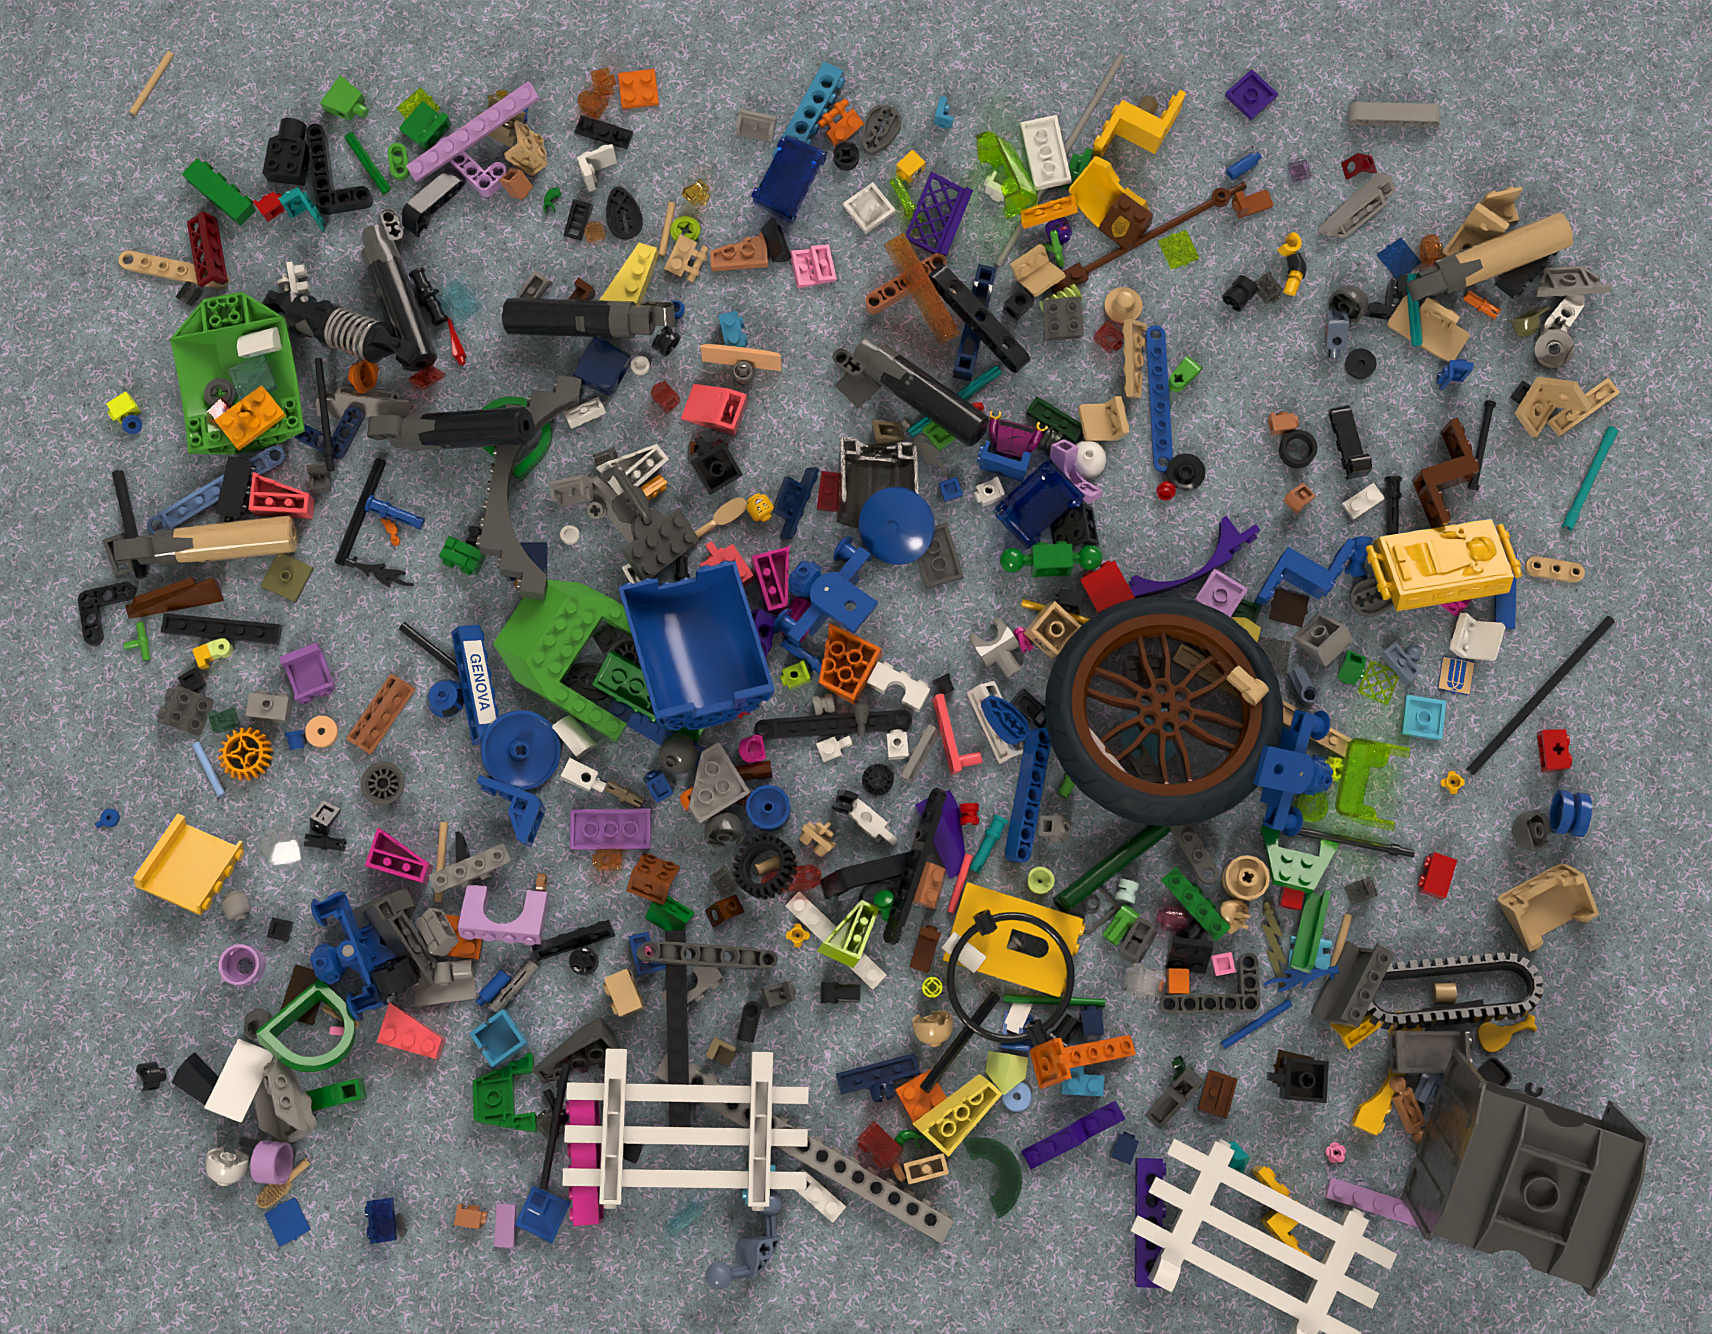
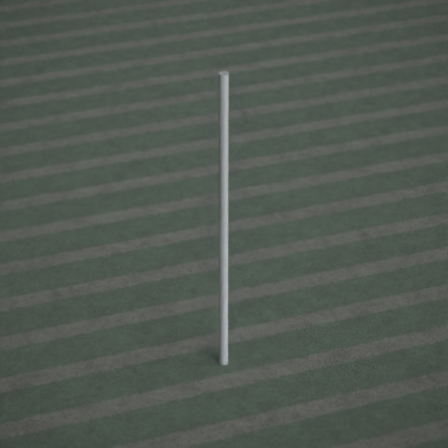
M1119 53L1064 145L1066 156L1125 58L1123 54ZM1048 188L1038 190L1028 208L1037 206ZM1021 220L994 266L1001 268L1024 229Z

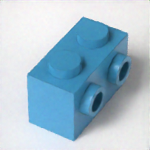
M737 311L719 314L718 317L725 345L746 348L749 343L747 335L742 334L741 328H745L742 316L738 317Z

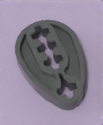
M878 105L867 114L862 131L863 150L866 154L875 155L889 146L901 129V116L892 106ZM891 112V116L887 118L888 125L885 124L883 132L877 134L876 129L880 128L881 123L879 121L883 122L885 114ZM875 140L874 147L868 149L867 144L871 145V143H873Z
M1376 578L1359 582L1350 593L1351 607L1357 614L1363 617L1377 616L1394 605L1391 598L1383 600L1382 596L1381 600L1374 598L1371 604L1369 601L1362 604L1363 607L1355 604L1357 597L1364 599L1366 593L1370 596L1376 593L1375 590H1378Z

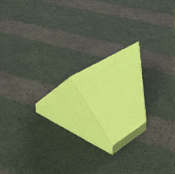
M988 1051L985 1072L1001 1093L1005 1095L1026 1078L1028 1058Z

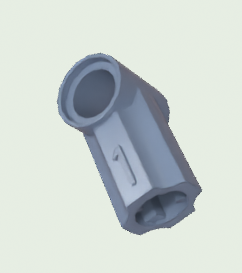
M1304 666L1298 667L1288 672L1287 675L1298 696L1299 704L1306 708L1311 707L1318 699L1319 693L1313 687ZM1304 693H1309L1313 699H1305Z
M1419 1073L1420 1079L1413 1091L1418 1103L1424 1106L1429 1105L1436 1088L1440 1087L1445 1073Z

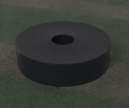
M1362 348L1351 351L1345 360L1346 371L1356 379L1368 378L1373 374L1377 365L1375 356L1369 350ZM1358 361L1363 362L1364 366H1359Z

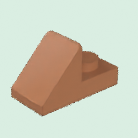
M1302 483L1291 490L1283 501L1295 514H1298L1316 495Z

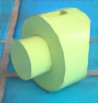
M1044 867L1032 869L1026 879L1029 890L1038 895L1048 893L1055 883L1052 872Z

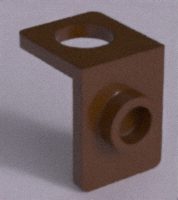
M733 895L715 902L705 909V913L714 928L725 920L744 913V909L737 895ZM712 910L716 911L718 920L713 918Z

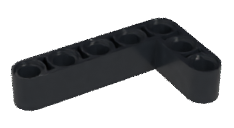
M316 123L309 125L306 131L315 201L323 214L330 215L371 207L374 199L369 189L365 186L334 190L327 135L321 125ZM362 196H367L365 199L360 200ZM344 199H348L347 202L341 203ZM325 202H329L328 205L323 206Z
M909 852L844 867L819 880L825 900L835 895L840 896L856 887L902 876Z

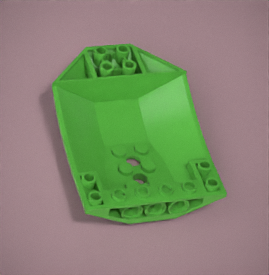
M243 292L203 299L169 339L179 380L188 453L235 455L269 448L304 432L300 391L285 318ZM278 327L282 350L251 358L238 356L237 340L240 336ZM218 378L231 382L236 389V398L233 404L228 406L230 409L240 401L241 395L245 393L250 394L262 385L286 414V417L241 450H238L216 423V418L208 412L212 407L205 400V387L210 381ZM218 387V394L215 397H219L223 401V395L227 392L221 391Z

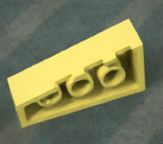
M639 242L600 300L634 301L636 305L641 303L659 257L657 248Z

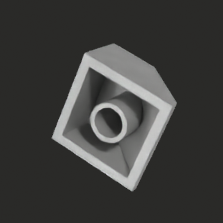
M1321 612L1292 637L1314 661L1324 667L1331 663L1353 642L1346 625Z

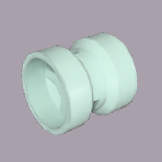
M1119 879L1118 886L1120 888L1116 893L1115 899L1134 904L1136 899L1135 891L1138 890L1139 883Z

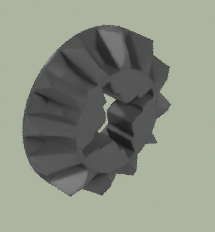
M218 378L206 385L204 397L211 407L221 400L219 397H215L218 394V387L221 391L227 392L223 395L222 402L227 407L233 404L236 398V389L231 382Z

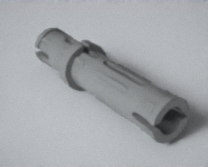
M529 959L505 989L502 988L501 994L489 1007L496 1013L504 1009L510 1001L515 999L516 993L539 967Z

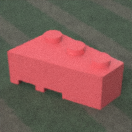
M253 472L249 510L255 516L280 517L290 515L292 518L313 519L315 500L308 493Z

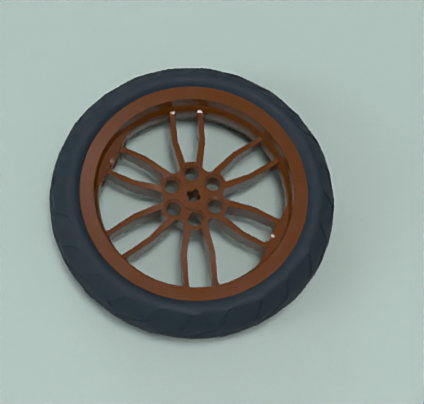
M1152 596L1127 600L1100 611L1078 628L1068 639L1056 657L1047 682L1045 717L1051 746L1062 768L1083 794L1107 811L1136 823L1157 826H1184L1207 821L1230 810L1258 787L1253 782L1263 745L1278 748L1283 728V701L1279 682L1269 658L1249 632L1235 620L1215 608L1194 600L1174 596ZM1167 638L1191 644L1201 649L1208 657L1194 667L1177 686L1170 682V653ZM1143 639H1160L1163 658L1162 678L1155 679L1147 661ZM1135 641L1138 648L1140 667L1149 689H1144L1124 676L1107 671L1099 666L1114 651ZM1209 664H1213L1222 677L1211 685L1191 693L1187 685L1199 672ZM1238 665L1254 679L1263 681L1269 688V692L1254 706L1248 703L1243 698L1242 692L1232 685L1238 692L1240 699L1241 723L1218 713L1190 706L1191 703L1209 695L1224 682L1228 681L1226 678ZM1096 675L1121 686L1134 695L1136 699L1114 697L1091 689L1089 685L1093 676ZM1156 688H1163L1165 690V693H1158L1156 691ZM1175 695H1181L1184 701H1177ZM1087 697L1113 707L1136 711L1138 715L1116 726L1099 739L1088 724L1086 711ZM1147 699L1150 705L1145 706L1140 700ZM1161 707H1162V709H1163V708H1167V712H1166V711L1162 712V711L1160 710ZM1178 714L1186 715L1188 720H1181ZM1150 718L1153 721V724H1146L1144 722V719ZM1192 721L1213 722L1239 732L1235 745L1210 735ZM1137 726L1142 733L1118 756H1113L1105 743L1116 735ZM1163 726H1170L1172 732L1164 731ZM1179 730H1184L1200 741L1228 751L1230 754L1213 771L1193 780L1188 752ZM1149 734H1155L1158 737L1157 762L1162 784L1138 779L1128 774L1119 764L1120 761L1133 753ZM1172 740L1181 759L1185 783L1169 784L1165 763L1166 741Z

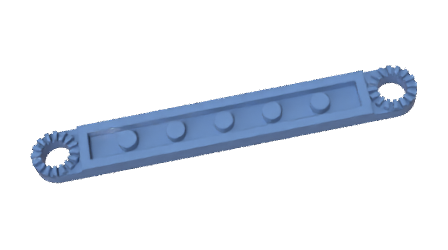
M275 445L248 460L254 461L253 466H256L255 473L261 476L281 464L285 460L286 454L282 447ZM274 449L281 453V457L277 461L270 458V452ZM224 474L151 517L147 522V530L151 534L155 533L151 526L154 520L162 522V529L174 528L217 502Z

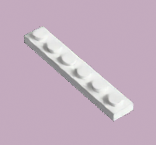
M800 892L785 905L822 942L836 928ZM862 953L859 962L854 968L849 967L872 990L887 976L864 953Z

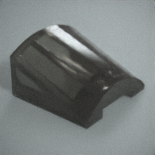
M840 437L836 522L859 529V517L865 502L882 489L905 487L919 494L916 443L897 442L896 446L863 444L857 438Z

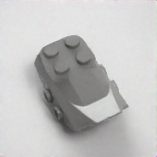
M290 1043L286 1048L293 1052L292 1043ZM275 1058L272 1061L275 1064L267 1074L271 1094H268L267 1089L264 1088L263 1077L253 1098L259 1128L279 1142L293 1143L304 1139L312 1133L316 1127V1118L312 1115L311 1097L306 1092H303L296 1071Z

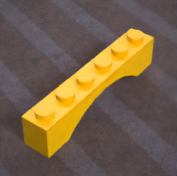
M1418 1023L1415 1029H1407L1405 1025L1402 1030H1394V1025L1392 1024L1388 1033L1390 1036V1031H1422L1423 1028H1420ZM1390 1066L1388 1076L1381 1088L1370 1099L1357 1106L1350 1125L1371 1135L1377 1136L1378 1133H1381L1385 1126L1384 1117L1390 1113L1393 1106L1391 1097L1397 1094V1092L1390 1088L1389 1081L1393 1076H1404L1405 1073H1391Z

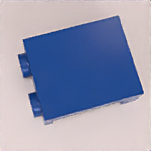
M986 440L985 446L981 445L978 453L977 462L980 463L979 469L1023 482L1031 453L1024 451L1021 462L988 452L990 441Z

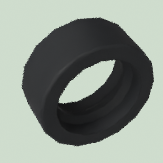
M1294 430L1286 434L1280 443L1278 451L1284 464L1298 469L1304 468L1311 463L1317 454L1318 447L1313 435L1307 431ZM1293 439L1305 441L1309 446L1308 456L1302 460L1294 459L1287 452L1288 443Z

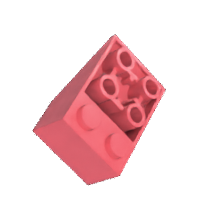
M693 384L681 419L736 436L748 403L747 394L728 388Z

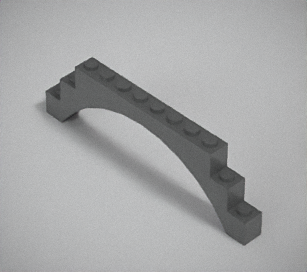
M559 375L558 382H554L553 392L532 390V395L527 398V407L506 404L505 408L526 407L531 412L535 424L534 437L543 426L557 415L580 404L583 388L582 379ZM527 444L495 446L494 457H496L495 463L491 464L490 475L493 476L492 481H488L487 484L489 497L484 500L483 510L486 513L485 517H481L480 529H482V534L477 537V547H479L481 554L498 556L497 568L500 570L501 576L519 578L517 590H520L521 597L545 600L548 585L547 575L528 557L519 543L510 521L508 506L510 482L514 468Z

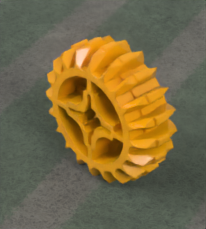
M242 727L240 732L233 730V736L227 734V742L221 741L224 748H219L218 751L223 753V755L218 756V759L223 761L220 766L225 768L224 772L226 774L231 773L230 777L234 779L238 777L240 781L246 778V780L250 781L252 775L255 778H259L258 771L263 774L265 773L263 766L270 767V764L266 761L273 759L272 756L268 755V753L273 752V749L269 747L271 741L266 740L267 736L265 734L261 735V731H254L251 727L246 731ZM247 739H254L258 743L259 749L250 748ZM239 742L238 748L235 751H232L234 746ZM245 750H247L249 753L246 754L245 757L241 756L242 754H245ZM259 756L256 763L252 766L253 759ZM232 759L240 760L244 769H237L233 765Z

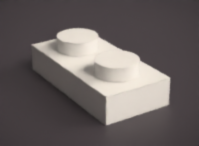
M599 397L565 411L564 415L572 429L594 418H598L605 414L606 411Z
M1373 483L1341 505L1350 518L1354 520L1385 498Z

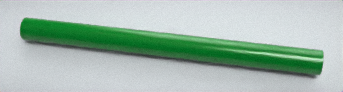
M1004 994L1003 1002L1059 1005L1063 997ZM1071 997L1069 1005L1105 1007L1106 1001L1105 999Z

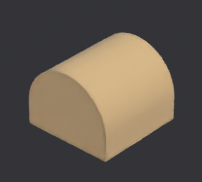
M1432 983L1433 1003L1454 1004L1456 1002L1457 990L1455 983Z

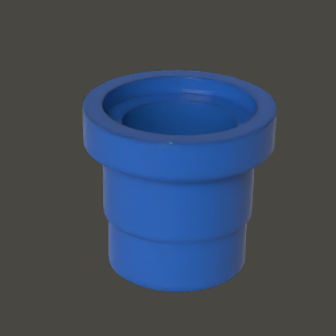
M305 730L284 733L285 737H287L289 750L305 748L303 737Z

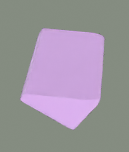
M496 1204L494 1247H515L517 1204Z

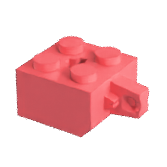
M712 541L705 545L710 555L707 556L706 561L700 564V567L704 565H718L722 561H736L743 587L755 581L753 573L733 544L725 549H717Z

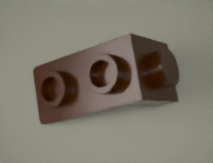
M931 925L921 927L910 968L926 973L929 972L941 932L937 931V927Z

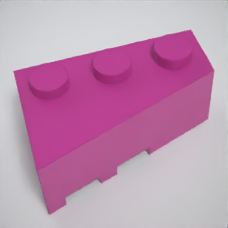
M789 547L754 555L750 562L764 609L773 615L780 614L783 610L787 609Z
M377 828L365 866L427 885L433 865L381 828Z

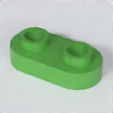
M393 143L387 151L390 172L396 180H405L410 175L406 167L409 164L408 153L403 144ZM397 152H401L400 156H395ZM403 169V173L399 174L398 170Z

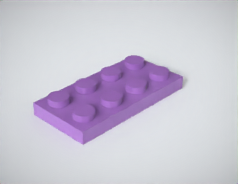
M575 809L570 812V850L651 849V809Z

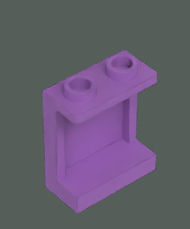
M313 643L279 657L281 664L286 669L296 702L308 704L313 701L314 697L319 695L321 697L332 694V690L336 689L319 644Z

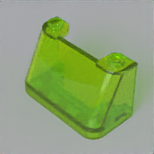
M991 131L976 135L977 157L980 164L989 163L993 169L1002 166L1008 178L1001 184V192L1004 196V207L1002 209L1005 218L1009 219L1021 214V210L1036 206L1038 203L1037 192L1014 145Z

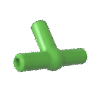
M1052 230L1050 232L1052 244L1044 243L1043 246L1046 251H1051L1055 254L1057 267H1063L1065 264L1062 246L1060 245L1057 231Z
M138 622L136 623L138 639L124 642L123 647L126 650L140 647L143 661H149L151 659L148 647L149 640L146 637L144 623Z

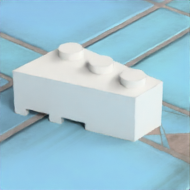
M658 444L605 462L596 468L601 473L608 468L618 465L624 470L633 486H639L669 459ZM612 476L610 481H607L618 495L624 492L614 476Z

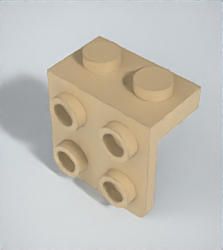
M1115 396L1103 404H1081L1078 407L1086 441H1117L1130 433L1125 406L1121 396Z

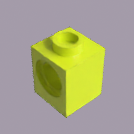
M126 391L106 403L110 409L107 413L113 421L117 420L121 424L126 416L137 415L141 412L133 398Z

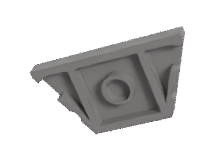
M1584 266L1545 268L1536 297L1610 293L1612 286L1609 283L1602 284L1599 282L1600 277L1591 273Z

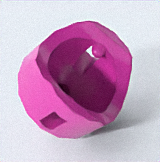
M761 735L745 737L740 741L738 752L745 762L754 763L766 759L763 737Z

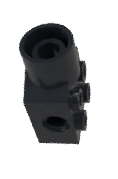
M283 118L280 121L278 135L269 138L262 171L268 182L305 186L310 156L308 145L305 142L307 125L304 122L294 118Z

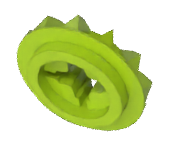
M681 216L675 219L670 228L672 238L677 242L679 235H682V230L680 229H685L688 225L689 232L691 233H686L683 236L693 241L699 238L701 230L696 219L690 216Z

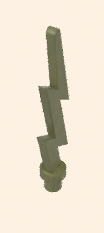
M1271 902L1263 903L1264 911L1262 913L1266 916L1270 927L1261 925L1274 951L1273 953L1266 950L1277 978L1283 976L1278 960L1286 964L1288 963L1274 935L1283 937L1273 915L1275 911L1272 910ZM1280 982L1281 987L1285 986V982Z

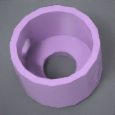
M237 944L227 948L219 960L221 977L226 982L238 986H250L258 982L266 969L263 954L257 948L244 944ZM248 958L253 962V969L250 973L242 974L239 972L238 963L241 959Z
M260 1141L256 1145L251 1157L250 1170L253 1180L257 1183L284 1184L288 1180L293 1167L294 1156L291 1145L287 1142Z

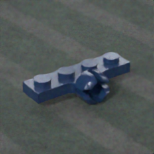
M912 1053L836 1073L841 1095L869 1089L874 1102H883L880 1090L884 1089L886 1099L890 1100L895 1096L894 1082L919 1075L920 1070L916 1055Z

